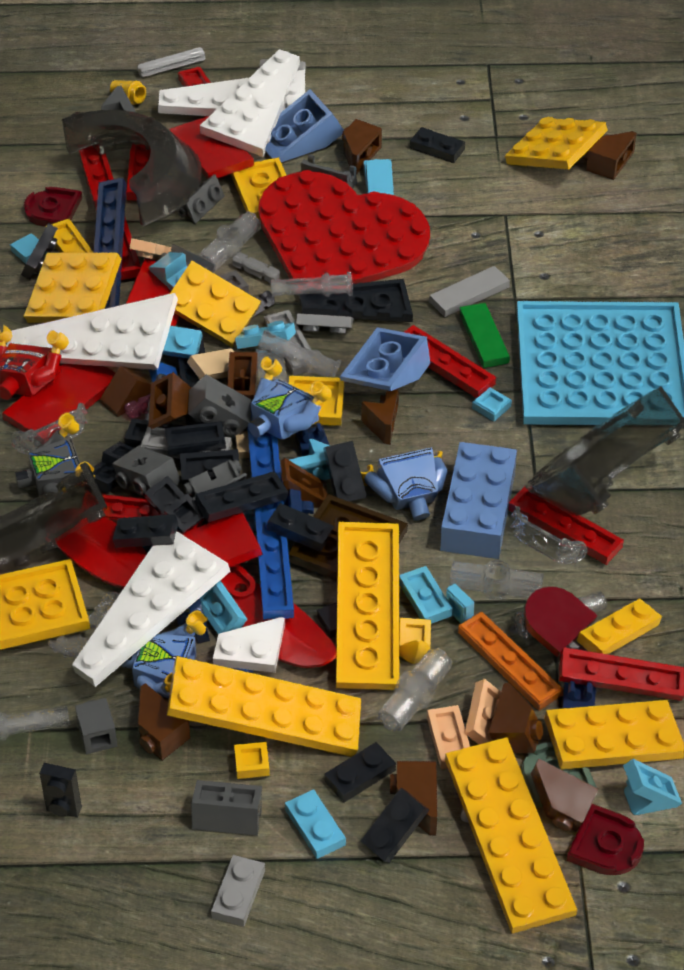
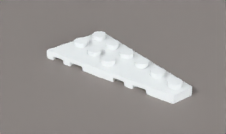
M279 49L200 125V134L264 157L265 147L270 142L271 132L279 119L284 106L285 96H288L289 86L294 80L300 65V57Z
M305 70L297 71L294 80L289 86L288 96H285L282 111L305 93ZM249 78L160 90L158 113L210 116Z
M175 293L12 330V339L7 343L6 347L10 343L52 348L53 346L47 342V335L51 330H54L58 334L60 332L63 333L69 341L68 346L64 350H60L59 354L62 355L60 363L158 370L178 297Z
M177 531L173 544L152 546L73 662L72 666L75 673L96 687L231 572L228 563Z

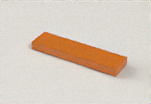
M482 611L458 626V633L538 711L563 696V688Z

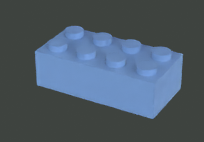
M465 442L459 443L441 527L440 551L499 559L515 477L516 449Z

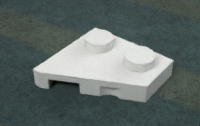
M279 617L218 634L213 664L227 668L275 673L285 628V618Z

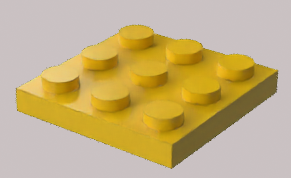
M542 118L505 155L506 163L509 165L569 170L608 131L606 122L593 119Z
M47 253L24 314L28 323H47L105 309L122 260L119 253Z
M71 559L0 575V650L91 629Z

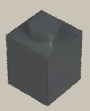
M106 698L90 700L83 704L75 705L77 723L86 755L118 747L115 726Z

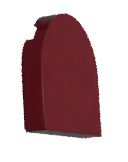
M45 187V191L36 194L32 192L24 202L25 215L30 222L43 227L47 226L48 223L54 224L68 218L72 220L83 198L82 191L60 187Z
M543 587L536 590L529 596L524 606L526 629L556 657L560 655L563 647L568 648L578 638L579 632L588 628L598 616L572 593L558 587Z
M591 804L567 854V861L600 874L621 875L631 871L640 862L643 855L644 839L636 828V824L630 818Z

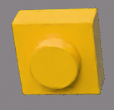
M267 742L234 745L237 779L270 776Z

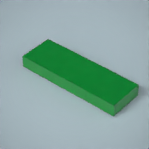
M486 303L460 307V317L482 367L488 368L509 364V353Z

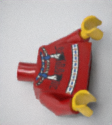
M3 325V332L1 333L0 330L1 398L9 400L14 394L35 395L47 383L56 378L57 374L61 371L59 364L62 355L59 354L60 350H64L69 343L68 338L60 332L58 334L54 330L48 333L47 342L53 346L52 348L10 343L6 347V343L12 339V332L7 326Z

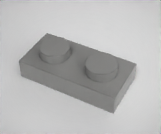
M297 313L296 324L303 325L304 331H319V326L330 327V332L346 333V328H352L353 317Z
M236 855L232 856L211 910L212 919L242 927L245 926L265 873V863Z

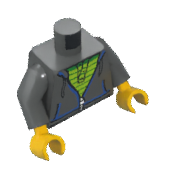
M68 412L62 414L58 420L61 429H57L47 442L28 454L30 469L15 472L18 488L21 489L35 485L39 499L68 501L71 497L87 495L86 484L90 485L95 481V475L92 473L94 467L86 461L80 463L72 438L67 436L68 433L76 434L79 431V424L75 421V417Z

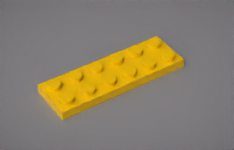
M338 522L336 688L399 690V524Z
M177 656L173 666L167 716L352 757L358 752L361 698Z
M508 738L445 753V762L511 934L576 916V905Z

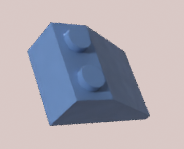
M309 89L280 113L265 151L272 159L279 157L280 161L284 162L326 148L342 135L344 129L333 113Z
M377 327L341 374L340 379L344 382L388 391L419 380L430 365L427 337Z

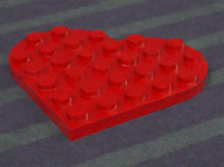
M304 170L279 177L265 189L259 202V222L262 230L298 295L301 289L373 282L403 273L416 266L423 259V255L429 247L430 226L425 215L415 204L401 197L376 191L357 195L345 181L329 174Z

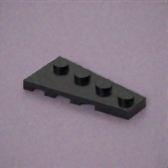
M404 279L299 290L302 314L413 322V312Z

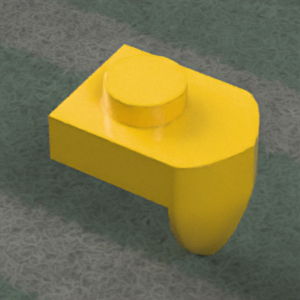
M400 618L399 656L412 664L426 659L430 653L431 620Z

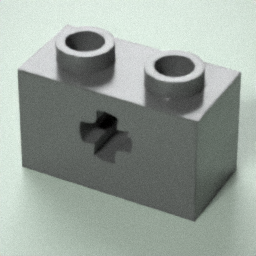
M206 374L189 390L188 414L203 423L222 421L224 434L234 439L251 422V399Z
M137 446L112 463L118 485L144 496L146 491L166 476H169L176 485L181 483L172 457L141 446Z

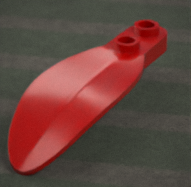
M69 512L57 516L47 526L50 540L62 553L89 574L118 588L124 589L147 555L142 546L116 548L113 536L117 524L100 515L87 512Z
M240 564L230 567L231 572L222 578L221 582L247 617V621L242 627L272 620L263 619L260 584L256 583L255 579ZM294 604V618H285V628L278 660L300 668L321 667L332 662L337 656L334 643L302 609Z

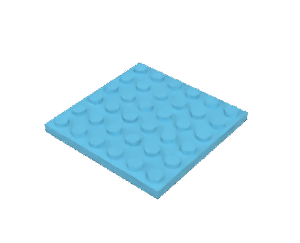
M517 301L523 424L684 426V339L679 302Z

